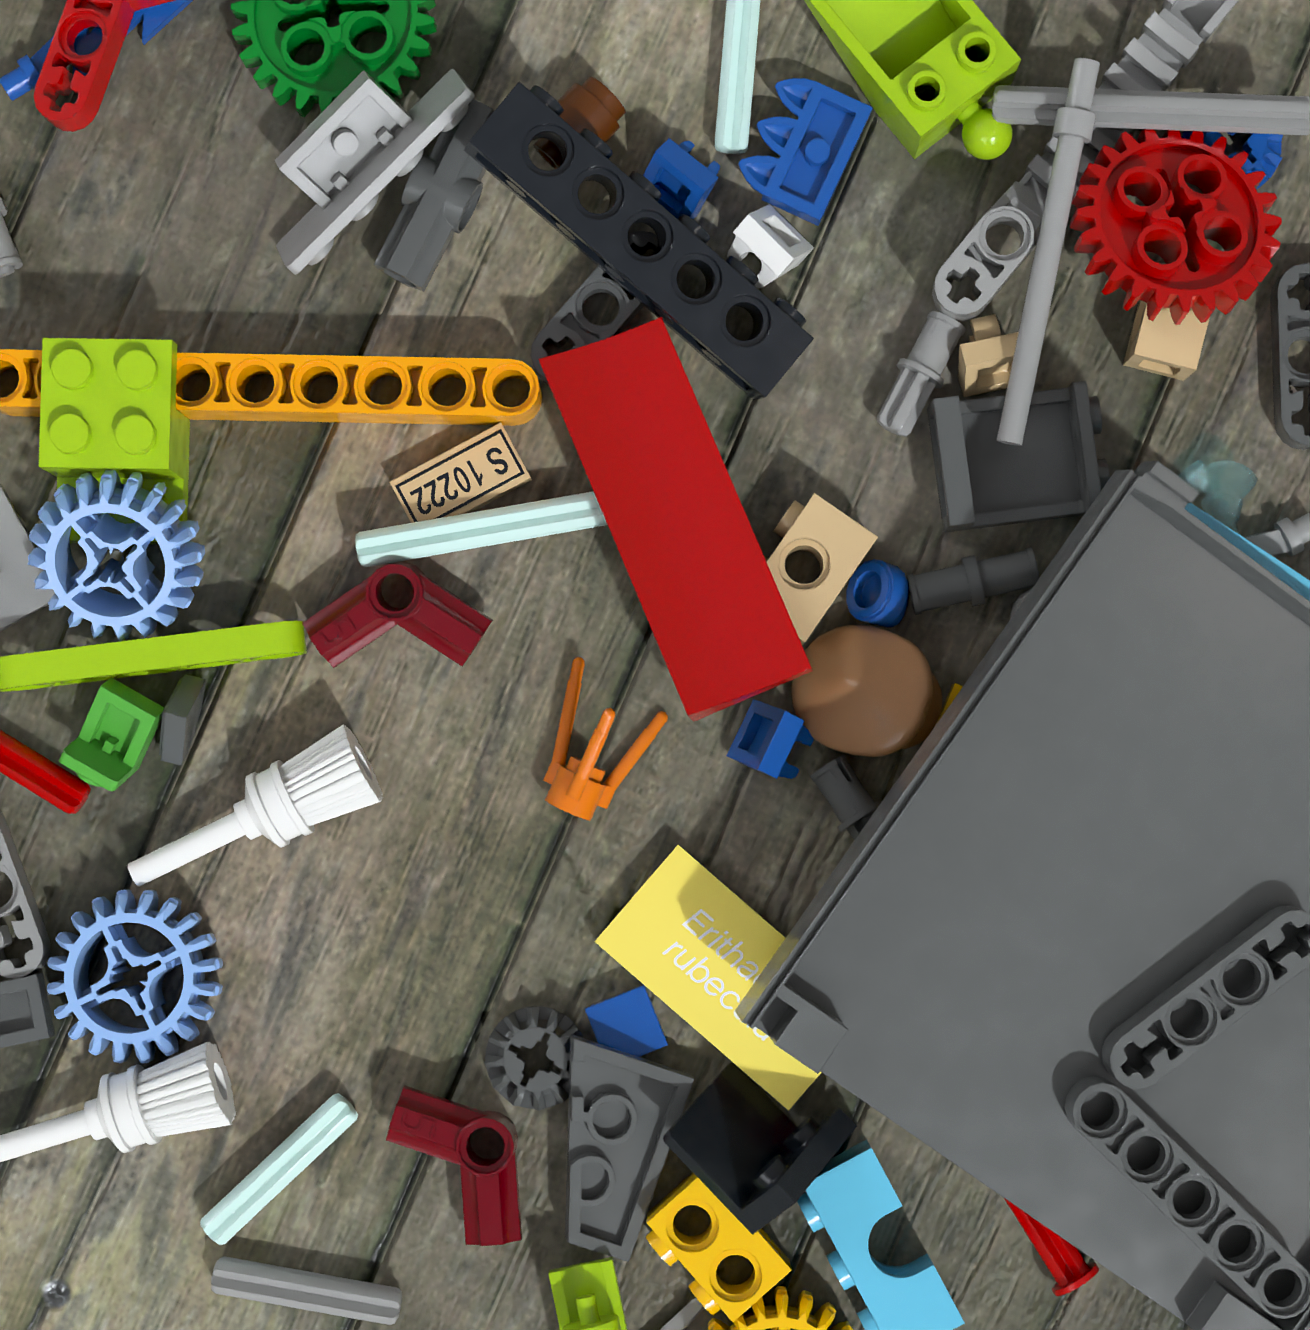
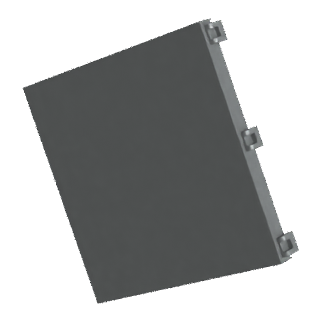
M1144 461L1135 471L1131 469L1115 470L735 1009V1012L744 1024H747L752 1029L757 1027L786 1053L815 1073L822 1072L1184 1321L1192 1330H1308L1310 1328V1303L1303 1312L1287 1319L1276 1318L1265 1312L1072 1126L1066 1116L1064 1107L1067 1093L1072 1085L1082 1078L1090 1076L1103 1077L1115 1084L1310 1274V966L1162 1080L1146 1089H1132L1123 1086L1106 1071L1102 1062L1101 1050L1104 1041L1115 1028L1265 913L1278 906L1288 905L1310 913V601L1185 510L1186 505L1193 503L1200 493L1197 489L1159 461ZM1286 923L1281 928L1285 937L1281 944L1268 951L1257 943L1253 950L1260 954L1268 962L1271 970L1276 967V963L1267 956L1281 946H1285L1293 951L1297 950L1301 944L1296 936L1303 927L1297 928ZM1238 959L1226 967L1223 974V985L1228 993L1241 994L1251 987L1255 978L1252 964L1246 959ZM1183 1000L1173 1008L1170 1016L1173 1030L1179 1034H1189L1199 1027L1203 1018V1010L1197 1000ZM1155 1023L1148 1027V1030L1158 1038L1144 1048H1139L1134 1043L1128 1044L1123 1049L1128 1059L1121 1068L1129 1065L1138 1071L1146 1064L1141 1056L1144 1050L1155 1042H1158L1168 1050L1173 1046V1043L1166 1039L1158 1031ZM1099 1091L1086 1097L1081 1107L1082 1120L1087 1125L1092 1126L1101 1125L1108 1121L1114 1110L1112 1096L1107 1092ZM1144 1136L1132 1142L1127 1153L1128 1164L1131 1168L1144 1170L1155 1164L1160 1152L1159 1143L1156 1138ZM1192 1180L1178 1186L1173 1196L1174 1209L1178 1213H1193L1201 1207L1205 1198V1190L1202 1183ZM1234 1225L1223 1231L1218 1244L1222 1256L1233 1258L1246 1251L1250 1243L1248 1228L1243 1225ZM1279 1269L1272 1272L1264 1284L1265 1297L1271 1301H1280L1288 1297L1295 1286L1294 1273L1289 1269Z

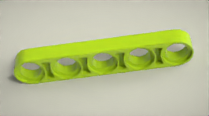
M303 621L263 623L0 657V692L32 690L104 681L111 677L113 679L299 656L307 653Z

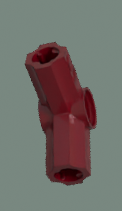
M402 561L393 562L378 568L371 576L312 615L302 624L321 656L333 668L343 663L396 625L407 630L463 667L493 619L425 576L416 565ZM398 573L411 581L414 588V597L408 607L395 608L384 600L381 586L389 574Z
M405 1085L396 1104L386 1141L460 1165L466 1245L492 1246L521 1241L522 1227L516 1156L518 1135L515 1125L507 1116L500 1112L481 1111ZM482 1127L498 1131L503 1137L505 1144L504 1153L493 1159H484L476 1155L470 1144L471 1133Z

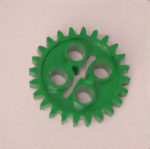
M248 0L232 3L230 8L235 18L247 22L232 29V35L237 44L250 45L239 56L246 68L260 66L253 76L257 86L260 89H264L276 83L272 96L280 106L287 103L295 95L296 109L302 117H306L314 103L319 104L322 113L363 70L384 90H387L394 97L401 99L404 95L398 78L403 75L410 79L419 80L421 77L412 57L428 58L432 55L430 44L419 37V35H429L437 32L435 18L423 14V12L436 7L435 0H305L299 4H289L283 0ZM382 4L388 5L389 10L385 13L380 14L375 11ZM340 9L342 12L339 15L340 25L328 27L327 22L330 20L329 12ZM290 22L294 24L286 32L280 31V26L283 23ZM379 32L387 37L384 46L374 53H362L356 50L358 39L366 33ZM309 43H317L324 46L323 55L316 63L300 65L294 62V57L302 46Z

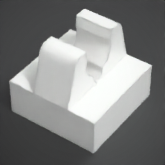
M769 204L749 213L733 231L736 237L728 251L727 258L733 256L742 261L749 252L754 253L762 263L761 271L757 275L759 281L754 286L762 288L797 267L814 247Z

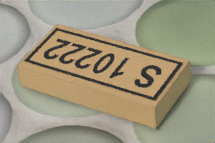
M500 422L390 481V484L410 522L413 523L474 512L532 481Z

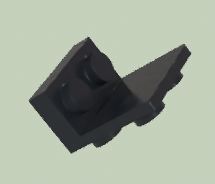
M731 1062L664 1134L663 1141L753 1235L798 1201L857 1125L840 1108H837L819 1123L810 1116L796 1127L749 1076Z

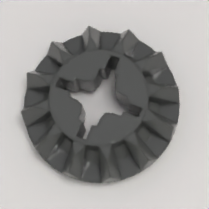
M525 1007L507 1015L492 1031L486 1047L484 1063L493 1088L513 1106L542 1110L565 1102L569 1098L570 1034L583 1038L579 1028L565 1014L548 1007ZM546 1032L551 1035L547 1042L549 1047L546 1056L554 1061V1065L561 1068L562 1071L560 1073L554 1069L548 1071L540 1068L535 1076L530 1077L528 1083H524L522 1079L525 1075L523 1070L526 1061L518 1056V1052L511 1049L510 1046L512 1044L518 1048L523 1046L532 1049L537 1041L542 1040Z

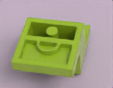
M42 338L39 468L57 477V489L63 484H69L76 488V480L81 474L88 472L100 483L101 476L105 470H116L121 484H126L133 472H141L143 478L142 488L149 492L158 482H165L167 489L162 500L169 505L174 500L185 499L186 508L178 519L180 521H187L190 420L176 409L177 344L173 340ZM108 513L116 521L124 524L136 522L123 515ZM72 527L70 543H78L81 537ZM156 539L150 542V544H158Z

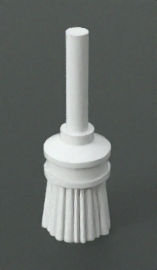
M343 724L287 762L283 763L278 760L271 763L270 768L260 773L253 772L247 775L245 778V799L233 805V813L128 863V870L135 884L140 887L244 835L250 840L264 835L282 848L290 844L291 839L301 834L307 836L313 833L315 830L314 824L381 802L383 794L373 768L352 731Z
M205 1042L147 1069L137 1064L119 1074L111 1072L102 1075L97 1098L86 1101L84 1103V1110L0 1135V1162L91 1135L94 1140L108 1137L122 1153H127L135 1150L138 1145L159 1143L162 1140V1136L232 1125L236 1111L233 1105L231 1081L221 1054L218 1052L217 1045Z

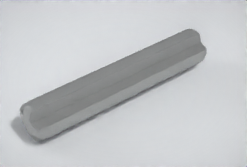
M225 1256L219 1258L215 1263L211 1278V1290L215 1294L386 1325L395 1324L402 1304V1291L397 1287Z

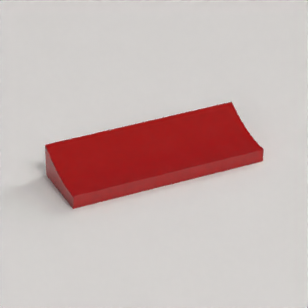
M662 317L609 338L538 359L688 717L693 722L812 672V667Z

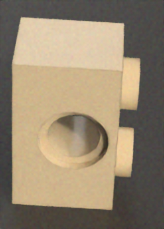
M815 493L806 506H803L796 500L792 503L773 531L783 539L770 558L765 557L802 646L878 538V536ZM796 551L810 552L819 561L821 569L819 578L808 584L793 581L785 569L786 558Z

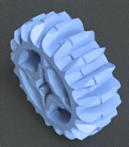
M105 470L101 476L100 483L88 472L79 476L76 480V488L69 484L61 485L54 493L55 502H45L38 512V518L43 523L35 524L29 534V540L39 547L34 548L28 555V565L43 569L34 580L35 589L54 590L55 594L48 602L49 611L60 609L64 605L72 611L68 618L69 628L79 625L83 618L91 621L93 638L102 636L107 626L113 627L115 635L120 642L128 639L133 626L145 638L153 634L157 627V621L165 626L172 624L178 616L177 607L182 609L188 608L195 596L190 587L198 586L203 578V569L195 565V563L200 562L205 555V545L190 541L200 529L198 521H180L178 518L186 508L185 499L174 500L171 504H166L162 500L167 489L165 482H158L149 492L142 488L143 478L141 472H133L126 484H121L116 470ZM108 513L123 515L136 522L124 524L116 521ZM72 527L80 535L81 538L78 544L83 548L87 556V563L81 570L78 569L71 553L70 532ZM154 539H156L161 548L165 562V577L162 583L152 573L155 566L150 562L146 554V548ZM134 544L126 557V561H124L122 556L119 561L111 558L103 565H100L107 555L108 549L110 554L114 549L123 552ZM109 586L117 589L123 595L113 594L99 587Z
M119 890L115 898V909L104 896L92 900V910L96 920L83 911L75 912L71 916L72 923L81 934L80 936L70 932L58 933L55 940L61 947L69 951L68 957L54 956L48 959L47 964L49 968L64 971V980L49 983L47 991L53 995L66 993L68 1003L58 1006L54 1010V1015L57 1019L73 1014L76 1015L79 1021L68 1032L72 1040L80 1039L90 1031L94 1033L89 1044V1052L95 1056L101 1054L110 1042L113 1041L112 1057L114 1062L123 1063L127 1061L134 1045L135 1053L140 1063H148L154 1059L155 1042L161 1052L166 1056H170L179 1050L175 1032L187 1041L195 1040L199 1036L200 1032L195 1023L190 1019V1015L205 1021L213 1017L214 1009L201 1001L200 997L201 995L217 996L222 993L223 986L215 981H206L205 972L222 968L223 961L218 957L207 960L203 959L201 949L212 946L216 942V938L213 933H208L194 939L190 932L202 920V917L197 912L188 914L180 922L175 920L181 909L182 901L176 897L169 898L158 912L157 891L144 890L137 907L131 890ZM140 923L150 926L165 935L174 946L156 954L148 953L140 947L135 937L128 938L122 924ZM105 936L108 945L103 949L107 955L108 969L100 981L89 986L88 970L90 959L97 944ZM127 962L132 967L148 966L161 962L159 967L147 972L148 979L139 981L146 986L144 990L139 985L129 987L125 985L111 990L112 985L124 980V972L131 971L125 966ZM182 964L184 982L181 996L174 1010L166 1017L162 1008L166 1004L162 992V983L167 973ZM111 999H121L130 1005L136 1016L143 1015L149 1028H134L122 1025L108 1017L98 1005Z

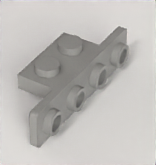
M454 69L449 70L408 112L363 70L275 159L279 170L317 203L276 245L284 265L293 274H298L307 264L314 265L320 262L331 250L334 237L351 220L358 221L365 217L377 203L378 193L395 176L401 177L409 173L422 158L423 149L441 131L451 130L464 118L468 111V104L472 101L475 94Z

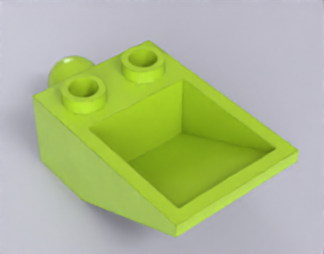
M804 0L875 112L914 159L961 123L963 125L962 142L972 156L982 160H991L1001 156L1008 149L1013 135L1011 124L997 122L993 119L992 109H983L982 107L993 99L995 87L1012 84L1021 58L973 0ZM970 51L978 62L971 61L967 58L966 54ZM926 85H930L936 90L932 101H923L915 93Z

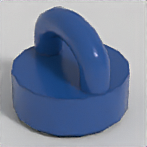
M869 560L860 565L849 580L846 591V603L849 612L858 620L892 628L902 620L908 606V582L905 573L898 566L881 560Z

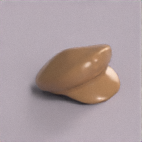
M847 625L834 628L822 634L806 648L805 653L813 671L793 679L791 696L796 716L804 720L803 725L809 730L811 736L816 741L828 748L851 755L881 757L893 754L900 749H907L918 745L929 736L942 709V693L938 680L932 674L928 660L914 643L902 636L877 627Z

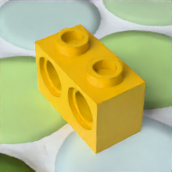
M693 1172L647 1212L646 1223L652 1229L645 1236L647 1241L669 1266H672L677 1260L681 1262L695 1279L688 1285L689 1289L713 1316L719 1310H722L734 1322L792 1271L789 1258L762 1228L752 1235ZM696 1205L708 1212L711 1222L705 1232L697 1236H687L678 1231L673 1220L676 1213L685 1206ZM731 1255L743 1256L753 1265V1272L750 1278L739 1285H730L723 1282L716 1273L719 1263Z

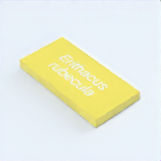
M677 845L594 942L788 1111L821 1074V1072L815 1073L776 1046L770 1037L757 1027L752 1029L747 1024H744L735 1012V1009L786 937L681 846Z

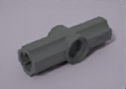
M474 99L468 104V111L464 118L451 130L441 132L430 156H422L414 167L402 194L401 206L403 208L394 226L389 231L386 241L374 263L377 269L389 275L392 279L423 292L429 284L454 233H461L469 222L483 189L481 180L486 169L468 155L464 149L494 110Z

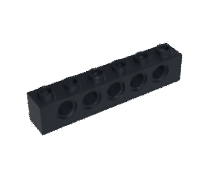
M518 82L471 138L464 151L658 318L662 317L663 322L749 397L753 400L765 398L814 339L802 328L806 323L804 316L791 304L779 297L774 302L768 299L754 286L759 281L758 277L740 260L733 256H729L724 260L706 245L710 240V236L696 221L685 214H680L678 218H675L659 204L658 201L662 194L648 179L635 171H632L627 176L609 160L613 152L601 138L586 128H583L578 133L559 117L564 109L548 92L537 85L528 90L522 83ZM544 138L555 143L561 154L559 168L546 171L536 167L530 160L528 153L530 142L535 139ZM596 181L606 188L610 203L605 213H591L581 205L578 197L581 183ZM644 223L655 231L658 238V247L653 256H641L630 247L628 231L632 224ZM682 265H693L704 274L706 288L699 299L689 298L680 291L677 284V274ZM732 306L746 309L753 319V331L746 341L734 338L727 330L726 315Z

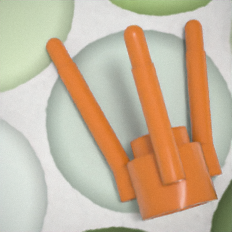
M576 657L572 662L570 677L567 683L552 761L543 781L551 784L545 798L546 802L574 816L591 821L597 806L605 809L608 808L616 789L656 738L658 732L667 722L668 715L664 711H660L655 715L603 783L602 779L606 771L595 764L616 715L612 708H607L602 713L582 759L571 756L567 766H565L585 666L584 659Z

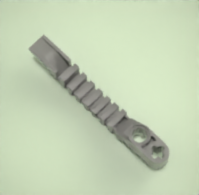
M1164 0L1160 14H1157L1155 11L1151 14L1143 25L1142 36L1138 40L1133 37L1123 50L1122 60L1118 65L1114 62L1103 75L1102 84L1098 89L1167 91L1175 81L1180 68H1186L1195 57L1199 45L1202 42H1207L1239 0ZM1093 128L1091 142L1084 143L1073 196L1079 185H1082L1080 179L1088 164H1094L1101 148L1104 145L1114 148L1121 133L1126 131L1131 134L1134 129ZM1052 136L1044 148L1043 156L1041 157L1037 154L1033 158L1020 182L1015 181L983 215L941 266L935 277L932 293L935 307L940 313L961 322L974 319L987 307L1034 250L1038 240L1058 142L1057 138ZM999 224L1008 225L1019 234L1020 248L1012 254L999 255L993 252L987 245L985 239L986 232L991 227ZM966 276L973 278L976 283L972 293L977 298L974 302L966 297L960 299L958 303L949 299L952 286L947 281L948 279L952 278L955 281L961 282Z

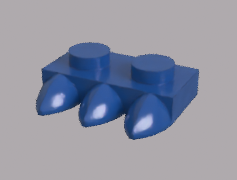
M806 78L786 79L777 82L775 89L781 102L798 119L771 117L757 123L762 139L772 151L780 155V158L757 155L740 160L738 165L745 180L753 189L762 194V201L819 226L868 122L873 107L817 81Z

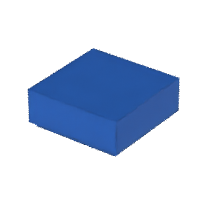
M644 984L585 1007L586 1014L599 1044L638 1057L668 1045Z

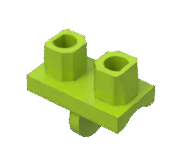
M613 1257L549 1270L548 1274L560 1330H628Z

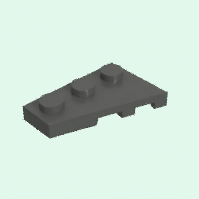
M570 1034L565 1237L570 1244L629 1262L669 1151V1147L663 1141V1136L682 1115L694 1078L689 1073Z

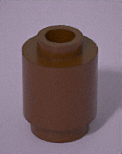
M592 76L582 85L574 83L558 100L564 109L559 117L578 133L583 128H586L605 143L620 128L617 121L626 113L624 106L617 97ZM539 138L533 144L534 148L554 169L559 168L561 163L559 148L552 141Z

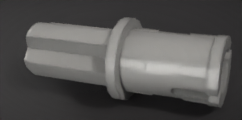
M931 311L928 314V320L908 358H900L897 364L900 373L877 415V422L884 429L899 436L906 437L911 433L933 389L942 387L944 380L940 375L961 335L963 336L966 328L960 322L937 311Z

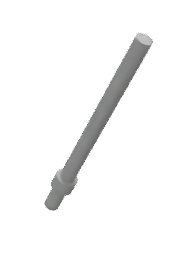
M1088 58L1074 59L1065 107L1057 109L1052 136L1057 138L1058 142L996 440L1005 444L1022 446L1083 145L1084 143H1090L1096 115L1090 112L1100 63Z

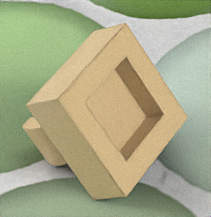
M995 314L970 319L973 335L969 336L968 343L960 344L958 379L963 396L968 397L1006 389L1018 332L1001 335L1000 326Z

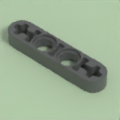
M1290 905L1278 906L1268 911L1120 1024L1107 1036L1101 1050L1102 1062L1106 1071L1123 1086L1132 1089H1146L1158 1083L1310 966V913ZM1286 923L1297 928L1303 927L1296 936L1301 944L1297 950L1293 951L1285 946H1281L1267 956L1276 963V967L1271 970L1268 962L1253 950L1257 943L1268 951L1281 944L1285 939L1281 928ZM1238 959H1246L1254 968V981L1247 991L1241 994H1230L1223 985L1224 971L1231 962ZM1183 1000H1197L1203 1010L1201 1024L1195 1031L1189 1034L1176 1033L1172 1028L1170 1018L1173 1008ZM1155 1023L1158 1031L1173 1043V1046L1168 1050L1158 1042L1149 1046L1141 1054L1146 1064L1138 1071L1129 1065L1121 1068L1128 1059L1123 1050L1128 1044L1134 1043L1139 1048H1144L1158 1038L1148 1030V1027Z

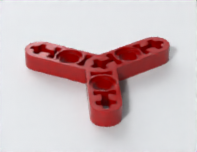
M67 0L35 86V106L41 115L62 131L74 132L84 129L89 125L99 111L134 12L175 0ZM88 27L101 28L103 36L99 47L93 53L87 55L76 54L74 43L77 35ZM71 64L76 69L88 74L84 76L79 71L75 70V73L73 75L67 70V66ZM73 90L78 95L74 104L64 103L62 108H60L56 104L58 96H69Z

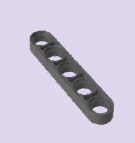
M1090 1076L1082 1078L1072 1085L1066 1095L1064 1105L1066 1116L1072 1126L1257 1305L1271 1316L1282 1319L1295 1317L1307 1308L1310 1303V1274L1136 1103L1115 1084L1103 1077ZM1099 1091L1109 1093L1114 1102V1110L1110 1119L1101 1125H1087L1081 1116V1107L1086 1097ZM1144 1136L1156 1138L1159 1143L1160 1152L1155 1164L1144 1170L1131 1168L1128 1164L1127 1153L1132 1142ZM1192 1180L1201 1182L1205 1190V1198L1201 1207L1193 1213H1178L1173 1205V1196L1178 1186ZM1234 1225L1246 1226L1250 1233V1243L1246 1251L1233 1258L1222 1256L1218 1244L1223 1231ZM1275 1270H1291L1295 1277V1286L1291 1294L1284 1300H1268L1264 1293V1284L1267 1277Z

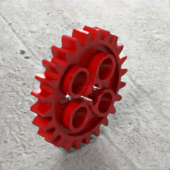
M1142 129L1137 141L1125 131L1121 133L1114 148L1104 145L1098 153L1094 164L1089 163L1080 179L1082 185H1079L1071 203L1078 209L1069 223V228L1083 232L1074 246V251L1076 253L1094 254L1084 272L1086 275H1096L1105 272L1109 278L1101 291L1104 295L1113 293L1119 288L1127 292L1123 309L1126 311L1130 310L1141 300L1147 303L1148 320L1154 321L1164 307L1170 309L1174 324L1180 325L1190 308H1192L1198 320L1204 323L1214 312L1215 306L1226 315L1231 312L1239 298L1247 301L1258 287V282L1261 283L1271 270L1273 265L1270 260L1281 244L1272 236L1281 225L1282 218L1267 214V212L1277 199L1275 193L1257 192L1256 188L1266 174L1264 171L1246 174L1241 169L1249 155L1245 151L1236 154L1232 158L1226 156L1224 151L1227 138L1224 136L1217 139L1210 147L1203 144L1204 135L1202 131H1193L1189 139L1181 138L1180 131L1166 130L1162 138H1159L1155 130ZM1186 183L1196 185L1204 194L1193 191ZM1126 195L1137 197L1145 206L1132 203ZM1206 239L1217 242L1224 251L1214 249L1208 244ZM1146 252L1159 255L1165 264L1154 262L1148 257Z

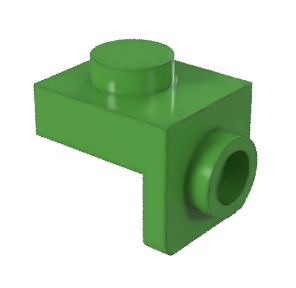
M111 677L100 686L79 736L63 749L59 762L75 771L84 782L93 786L103 787L108 791H115L140 768L162 719L164 707Z

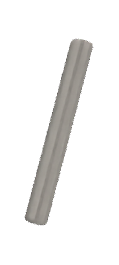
M999 85L995 87L993 93V119L1005 124L1054 126L1057 109L1065 107L1068 88ZM1095 89L1090 112L1096 115L1094 127L1306 136L1310 134L1309 96Z

